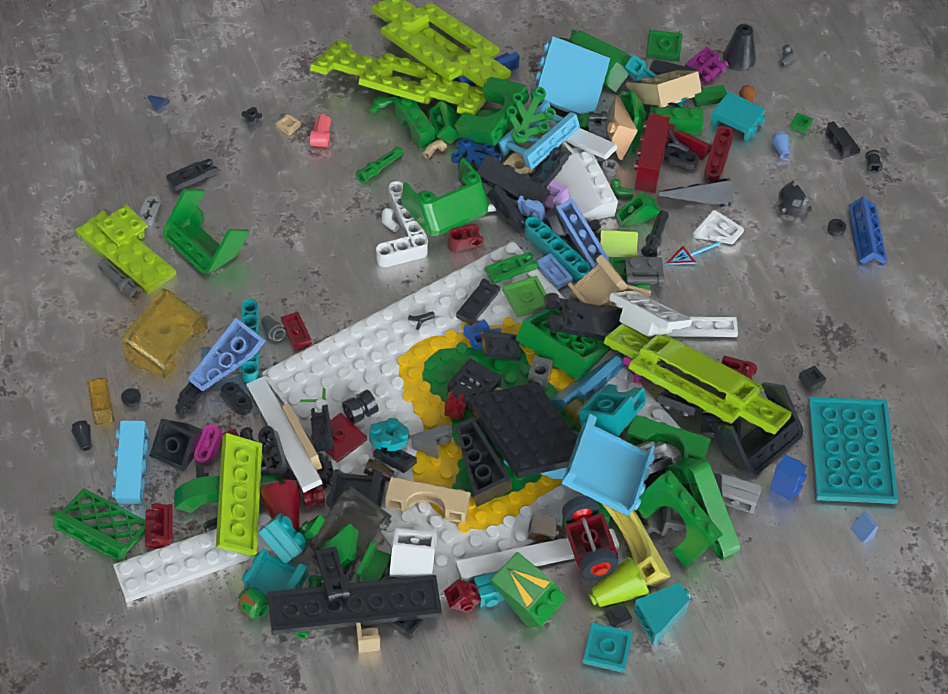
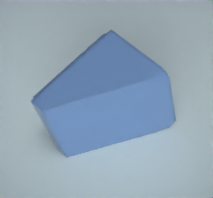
M865 511L852 525L851 530L861 542H866L875 537L878 524Z

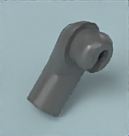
M788 44L782 47L783 58L778 62L782 68L795 58L793 49Z

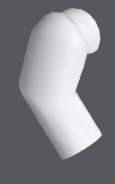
M385 208L382 211V224L391 231L396 232L400 226L392 220L395 212L392 208Z

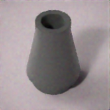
M268 315L261 319V324L271 340L280 341L285 337L284 325Z

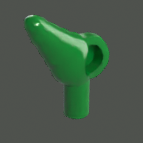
M378 96L374 99V105L369 109V112L374 115L379 109L393 104L395 100L401 97Z

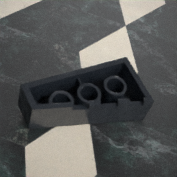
M471 417L455 425L476 508L512 490L510 476L474 418Z

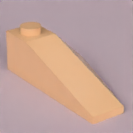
M616 95L608 110L607 133L611 142L617 145L615 152L618 158L623 160L638 130L620 97Z

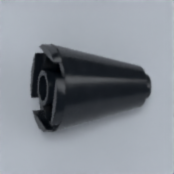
M738 25L723 52L722 59L728 62L731 70L747 71L749 67L755 65L754 33L750 25Z

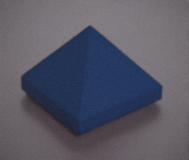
M148 96L156 111L170 103V100L166 98Z

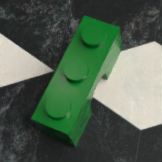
M404 97L395 100V116L403 126L409 125L411 138L417 147L421 149L434 142L435 128L414 100Z

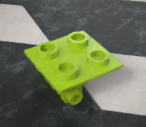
M127 204L97 223L100 229L117 246H120L133 236L139 239L144 238V229L148 227Z

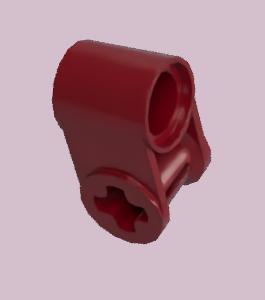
M476 224L454 228L449 232L448 248L452 252L474 249L484 244V238L480 236L479 227Z

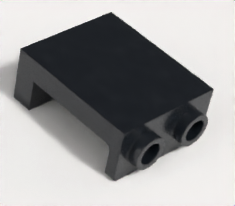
M335 469L334 475L330 478L331 491L327 495L326 505L332 514L380 517L386 478L382 471H374L373 476L343 474L339 469Z

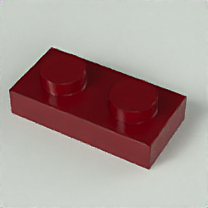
M299 312L280 317L294 350L312 344V339Z

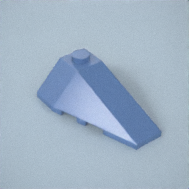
M235 318L187 380L201 391L206 390L254 357L265 343V340L243 322Z

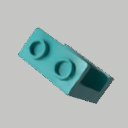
M728 92L712 112L710 125L716 127L720 122H723L744 132V140L747 141L756 134L758 126L763 125L766 119L764 116L765 108Z
M262 548L261 552L254 556L251 568L244 572L242 581L244 589L256 587L266 596L267 592L301 589L309 577L308 566L302 563L298 567L288 563L284 564L281 560L269 556L267 549Z

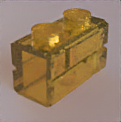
M103 377L87 381L95 425L114 422L107 378Z

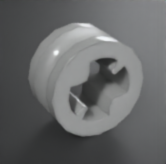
M607 159L603 162L602 171L604 175L613 177L617 174L618 163L615 160Z

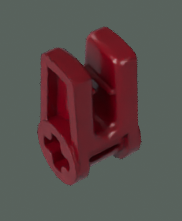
M723 356L721 364L750 379L758 370L757 366L750 361L729 356Z

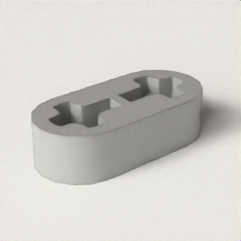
M156 195L148 196L141 207L139 217L148 227L153 226L162 208L160 198Z

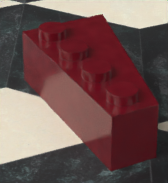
M649 113L648 120H644L643 130L645 133H642L640 138V144L643 145L638 147L637 157L640 158L635 160L634 170L637 171L635 190L656 193L670 124V117Z

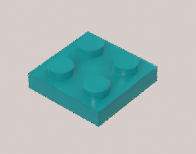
M592 622L583 664L625 673L633 632Z

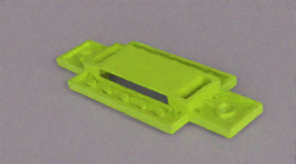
M382 0L371 6V12L388 23L381 28L383 36L448 81L456 77L465 76L482 88L490 76L503 80L511 76V70L492 58L500 53L498 46L432 2L417 8L407 0ZM429 21L470 48V53H467L430 28Z
M622 323L605 338L604 344L633 359L628 369L634 371L637 375L651 380L654 384L668 389L669 392L683 397L689 403L696 404L703 408L704 411L720 417L725 422L732 424L741 416L746 421L754 423L766 432L775 435L790 419L791 411L760 396L763 392L761 384L666 334L662 336L658 334L652 339ZM664 360L667 364L674 365L684 373L691 374L701 382L707 383L718 391L726 393L725 400L656 363Z

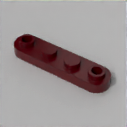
M728 126L719 127L714 137L704 171L705 178L710 181L718 180L722 177L734 136L733 129Z

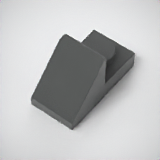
M450 424L413 434V449L438 459V445H445L452 441V428Z

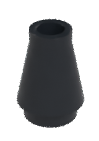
M85 420L73 423L71 432L80 450H91V426Z

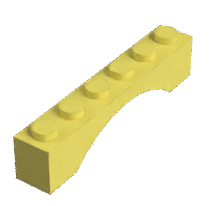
M603 504L621 530L646 585L656 587L671 577L635 510L633 509L630 515L627 516Z

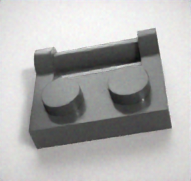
M625 257L627 285L658 284V286H664L665 276L662 257Z

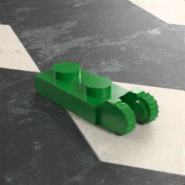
M528 252L485 267V273L494 285L520 274L536 270L539 264L536 260H532L533 254Z

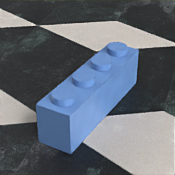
M571 198L557 206V216L583 259L590 264L591 270L599 264L596 259L600 255H603L609 261L608 256L574 200Z

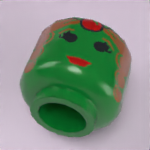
M258 588L244 589L239 594L238 608L249 618H262L268 612V597Z

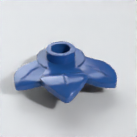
M482 319L474 327L465 324L463 335L470 340V345L473 349L483 350L482 344L479 343L482 341V337H480L482 330L501 332V329H490L486 320Z

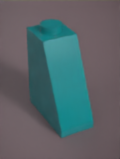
M679 582L635 600L633 611L653 645L666 634L688 609L690 594Z

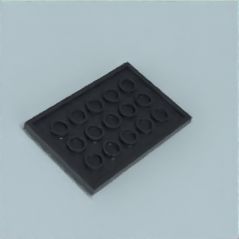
M538 383L467 396L466 404L518 479L567 468L578 437Z

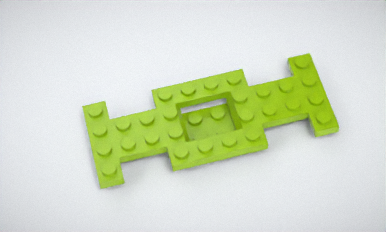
M336 40L310 67L311 71L327 75L332 69L360 77L359 85L421 103L429 104L436 98L457 104V113L459 114L465 112L476 115L486 103L482 88L477 84L473 87L464 82L448 81L422 62L416 63L408 58L395 57L390 53H384L379 59L372 58L370 55L357 54L352 50L353 44H349L345 40ZM393 70L419 77L423 80L419 84L416 81L403 80L398 76L393 77Z

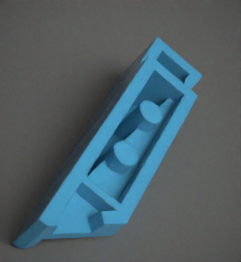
M621 352L617 353L549 399L554 406L564 413L576 402H579L581 405L586 404L597 391L601 390L626 366L623 363L625 355Z

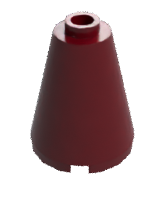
M285 480L286 484L280 485L276 481L260 489V498L271 520L281 513L291 520L292 527L299 532L300 486L298 481Z

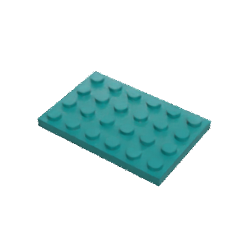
M809 396L808 405L816 500L897 504L898 492L887 400Z

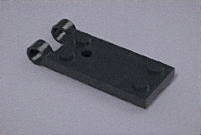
M548 293L544 296L545 307L549 310H559L560 315L552 316L548 319L551 332H561L605 341L606 336L622 324L619 321L622 310L559 298L557 293Z

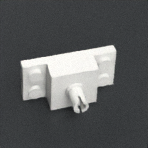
M635 290L614 292L610 295L609 300L616 303L617 307L623 308L619 321L646 336L669 334L672 332V329H682L691 325L692 319Z

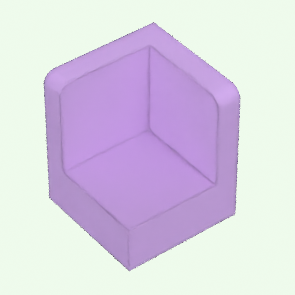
M552 180L549 184L550 195L543 202V206L547 209L554 208L556 211L557 206L568 201L569 192L567 186Z

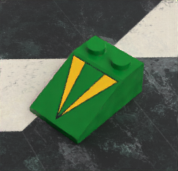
M516 552L490 579V582L528 628L541 627L566 599V596L558 586L519 552Z

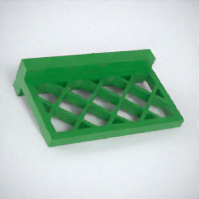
M85 488L62 511L57 510L53 514L55 529L118 562L124 561L127 558L128 551L145 534V519ZM85 496L91 499L92 503L80 504V501ZM103 506L109 509V511L97 513L96 510L97 507ZM94 509V514L82 515V510ZM79 510L80 516L72 517L68 515L70 511ZM122 515L126 520L114 522L113 516ZM110 517V523L99 524V518ZM96 519L97 525L89 526L84 521ZM139 524L142 527L141 529L131 531L130 525ZM127 526L128 531L116 533L115 527ZM113 528V534L101 532V529ZM130 537V541L125 545L119 542L118 538Z

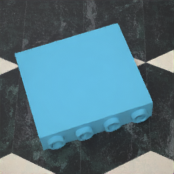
M553 36L549 42L546 41L543 47L545 54L539 61L538 66H541V68L535 75L534 81H536V85L532 87L530 96L534 88L542 87L546 91V97L543 102L549 101L550 106L569 113L573 112L576 115L589 113V111H594L595 113L610 58Z
M589 414L581 427L562 484L629 516L633 509H638L641 503L639 496L642 495L646 487L644 480H647L651 471L648 467L654 461L655 455H653L655 446L652 445L646 452L594 426L597 417Z

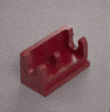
M151 504L152 509H146L145 547L159 549L170 546L173 540V504Z

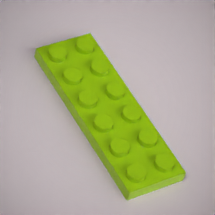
M104 210L75 229L78 237L104 259H107L125 277L131 278L134 284L141 287L147 295H150L177 275L173 267L135 236L117 246L97 225L98 222L109 216Z
M228 433L222 436L216 548L254 557L257 554L262 443Z

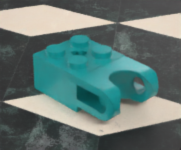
M606 385L601 392L597 391L579 410L581 427L589 414L597 417L594 426L614 436H618L646 404L645 389L634 387L626 392H618V385Z

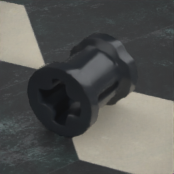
M870 150L865 154V159L868 161L867 171L869 173L882 171L883 164L880 162L881 152L878 150Z

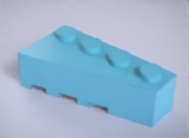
M120 421V428L116 430L119 447H115V459H118L117 466H114L113 471L116 485L112 487V497L116 499L118 504H143L145 478L142 477V474L146 473L147 468L144 456H148L147 440H150V433L145 421Z

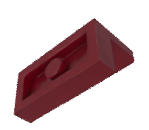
M676 130L674 133L675 138L689 147V151L695 152L700 160L703 161L709 154L712 147L711 144L683 131Z

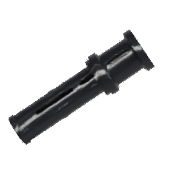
M660 210V213L657 214L652 231L646 236V244L641 250L645 257H656L658 254L657 249L662 243L661 235L669 217L668 212Z

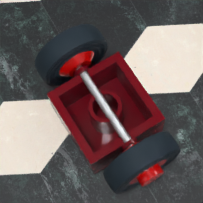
M588 496L571 499L563 506L562 515L567 525H564L579 572L582 571V574L589 579L605 577L617 569L619 557L604 513L599 514L598 502Z

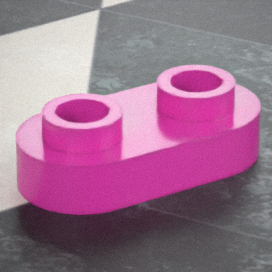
M209 424L203 429L194 452V457L198 462L209 464L215 458L223 436V431L220 427Z

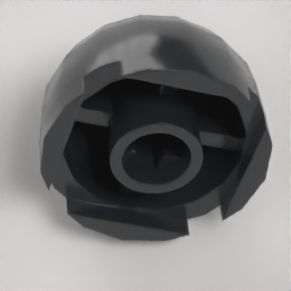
M794 181L789 182L780 190L778 196L780 204H778V208L783 214L787 213L795 218L804 216L812 211V207H807L806 205L809 202L806 195L798 185L794 186Z

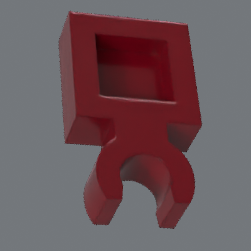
M452 391L449 392L445 402V416L464 420L466 403L462 402L463 394L460 393L459 397H455Z

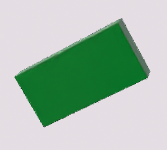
M724 84L701 88L702 92L696 93L692 100L696 107L717 104L726 96L727 91Z

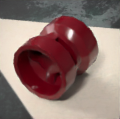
M322 485L306 492L302 490L305 509L311 508L316 504L319 506L326 505Z

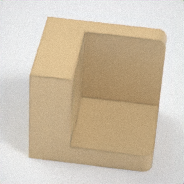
M356 623L359 653L380 650L378 627L361 629V624Z

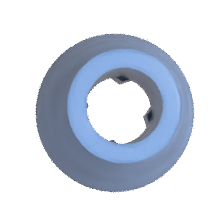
M783 131L773 134L772 143L780 158H788L790 156L789 136Z

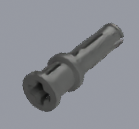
M102 259L98 263V268L118 285L120 292L128 295V299L131 302L141 298L143 289L136 286L131 278L121 274L107 259Z

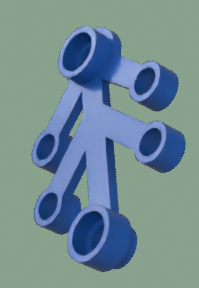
M466 138L458 140V150L451 154V161L459 163L458 171L460 160L464 153L468 154L465 160L470 165L474 162L478 169L482 164V160L488 154L498 158L501 163V154L494 153V146L476 144L473 140ZM475 150L483 151L486 154L475 152Z

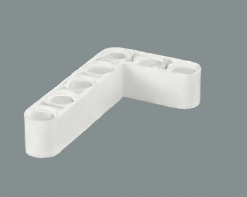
M393 181L389 184V202L395 212L404 238L384 242L376 247V262L380 267H389L425 257L428 253V238L424 229L401 204L403 183L400 181Z

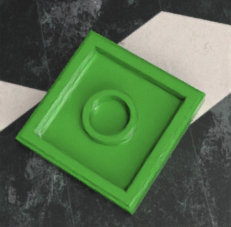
M537 276L502 286V291L517 318L547 309L544 303V296L547 293Z

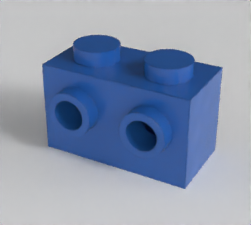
M785 454L775 469L770 490L789 501L795 495L799 496L804 487L802 484L807 477V474H805L807 465Z

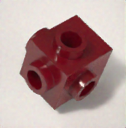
M458 579L444 590L450 609L469 612L481 602L475 583Z

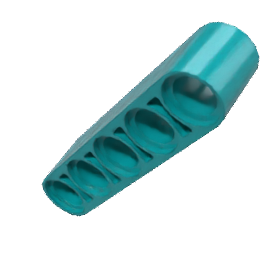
M538 217L526 219L524 232L526 239L545 256L551 253L573 277L572 281L574 283L580 281L591 271L590 264Z
M247 299L241 305V322L260 336L258 302L254 299ZM260 349L254 357L241 365L242 381L245 385L260 378Z

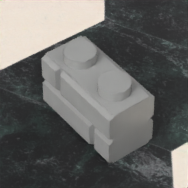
M723 474L722 498L724 504L754 514L762 486L752 480L744 481L738 479L733 474Z

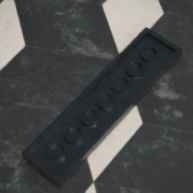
M436 575L347 584L350 598H335V601L331 602L327 600L324 586L267 592L271 635L356 626V623L367 625L442 617ZM340 586L333 587V590L340 589Z

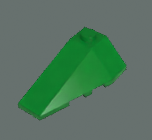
M580 30L569 41L572 44L610 58L603 86L615 94L630 76L624 67L631 56L625 51Z

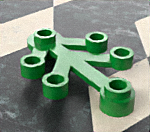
M542 87L533 89L531 93L532 102L528 111H526L522 103V94L515 93L511 101L516 108L510 106L505 112L506 117L509 118L514 128L512 131L513 140L518 144L527 142L532 135L547 133L550 126L543 120H552L556 114L553 108H547L545 112L534 115L538 104L543 102L546 97V91ZM517 110L523 120L521 125L516 118ZM542 121L538 127L528 129L529 124Z

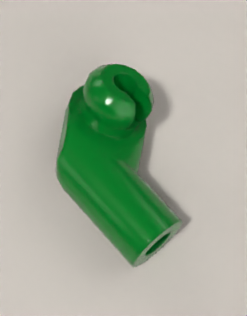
M619 179L611 180L610 187L617 196L633 198L634 189L623 188L620 185Z

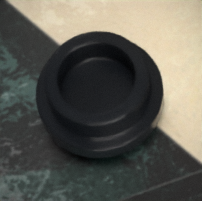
M129 388L123 391L121 400L126 406L135 407L141 400V394L137 389Z

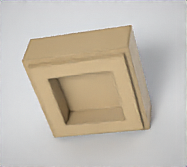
M289 114L276 123V128L289 136L301 127V122Z

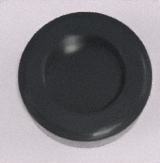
M840 219L830 220L827 226L828 233L835 237L842 236L846 230L845 222Z

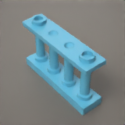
M546 100L536 108L534 115L543 113L547 108H551L549 101ZM570 112L563 118L555 114L552 121L558 124L553 128L549 127L548 132L541 139L530 136L528 142L534 145L528 150L519 146L513 140V128L498 141L501 154L505 156L513 150L523 155L526 167L532 170L555 147L562 144L580 128L577 115ZM542 121L529 124L528 129L538 127Z

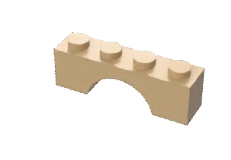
M391 477L385 496V508L406 512L409 507L416 503L430 502L437 505L443 511L445 520L465 524L470 507L471 493L462 489L455 490L442 485L434 486L421 481L414 482L404 478Z

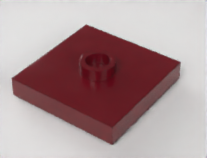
M340 412L331 419L335 449L325 452L338 463L366 442L367 436Z

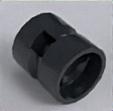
M367 389L358 393L356 398H349L342 402L343 411L347 419L353 424L362 421L365 416L370 417L379 411L376 399Z

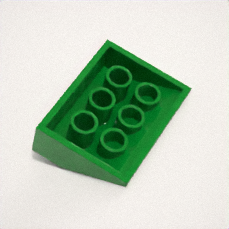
M546 309L523 320L516 340L522 346L534 351L539 357L553 360L554 367L560 368L569 377L576 380L586 375L611 350L610 346L604 344L603 340L561 332H551L548 319L552 316H560L559 310Z

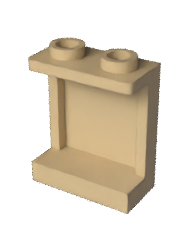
M600 255L596 259L599 264L575 285L570 282L568 286L572 289L569 291L576 300L579 298L581 302L605 307L611 302L609 300L611 293L623 292L629 286L603 255Z

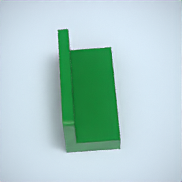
M372 540L356 572V583L382 580L390 564L392 555L378 550L377 542Z

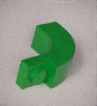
M220 476L200 477L179 486L174 490V508L193 513L202 505L218 502Z

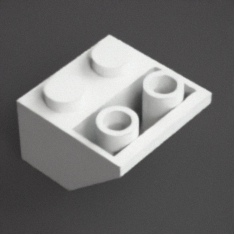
M395 528L389 577L409 578L432 575L437 533Z

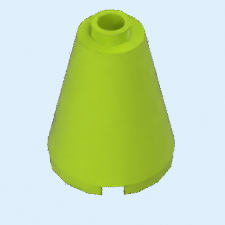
M629 557L621 562L614 572L603 577L590 588L591 593L588 595L593 605L597 604L599 607L644 597L649 594V590L634 560Z

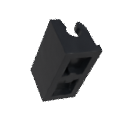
M328 404L322 405V412L320 413L315 412L314 408L311 409L312 417L310 420L316 452L335 449Z

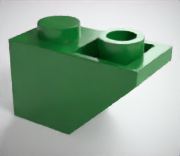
M350 523L343 526L333 539L327 540L322 545L321 549L337 548L343 570L356 559L359 531Z

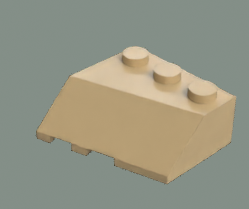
M676 70L657 75V78L640 79L641 83H626L630 92H635L643 104L658 105L660 108L668 106L670 102H681L682 98H693L696 93L702 92L698 71Z

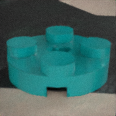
M389 418L387 421L370 425L369 442L373 447L380 450L381 447L387 448V451H396L407 445L409 430L405 425L399 423L398 419Z

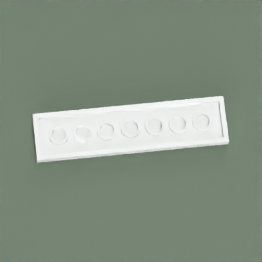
M267 511L259 514L258 532L271 520ZM217 529L173 543L170 546L113 564L127 603L254 557L216 548ZM258 534L257 553H260L262 548L267 549V553L272 552L273 550Z

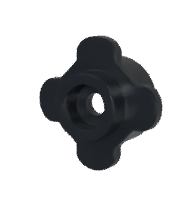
M251 107L241 113L248 124H256L262 118V114L257 111L256 107Z

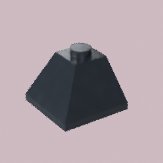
M161 419L149 456L185 471L194 458V452L203 430L189 423Z

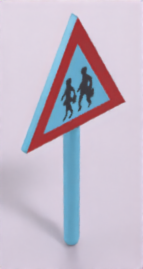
M716 242L691 253L682 246L665 265L696 264L692 257L693 255L716 247L721 243Z

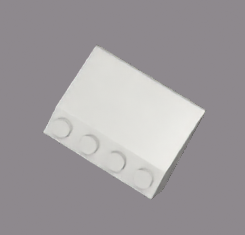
M583 151L569 156L562 170L553 180L568 187L569 199L572 198L586 222L615 216L618 201L594 154Z

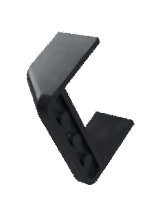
M768 382L761 384L768 400L792 412L790 419L775 435L757 426L742 440H739L734 427L716 423L710 425L721 451L746 473L759 474L803 435L802 424L785 385Z

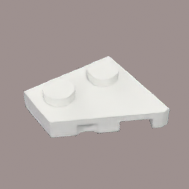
M713 210L695 230L693 237L733 244L744 232V228L716 210Z

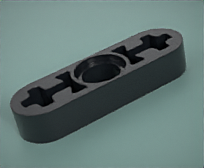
M265 426L258 434L259 443H262V453L267 470L274 476L279 477L286 472L288 468L278 432L271 426ZM276 447L274 454L269 455L270 450Z

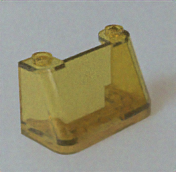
M165 288L160 289L123 337L122 345L126 361L165 379L169 373L171 374L176 366L174 356L192 332L198 335L205 331L207 327L206 318L173 292Z

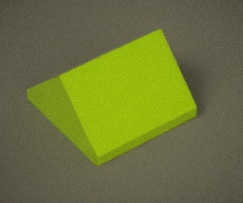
M600 228L599 243L608 258L637 256V230Z

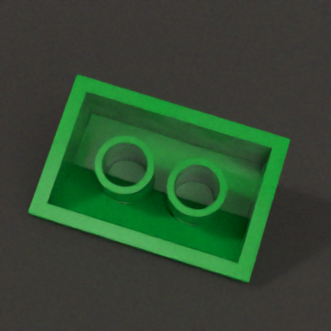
M648 106V118L649 113L670 117V124L676 125L675 131H683L695 136L702 135L704 124L703 108H660Z

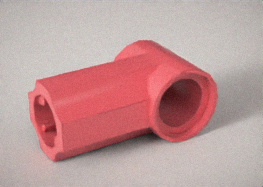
M320 114V116L316 117L314 130L311 131L310 146L329 147L331 118L327 115Z

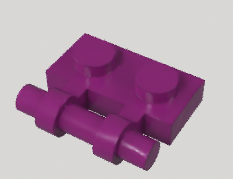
M705 47L685 63V66L696 69L699 75L703 74L704 76L701 80L703 83L712 81L718 73H722L725 67L728 66V62L726 60L718 61L720 55Z

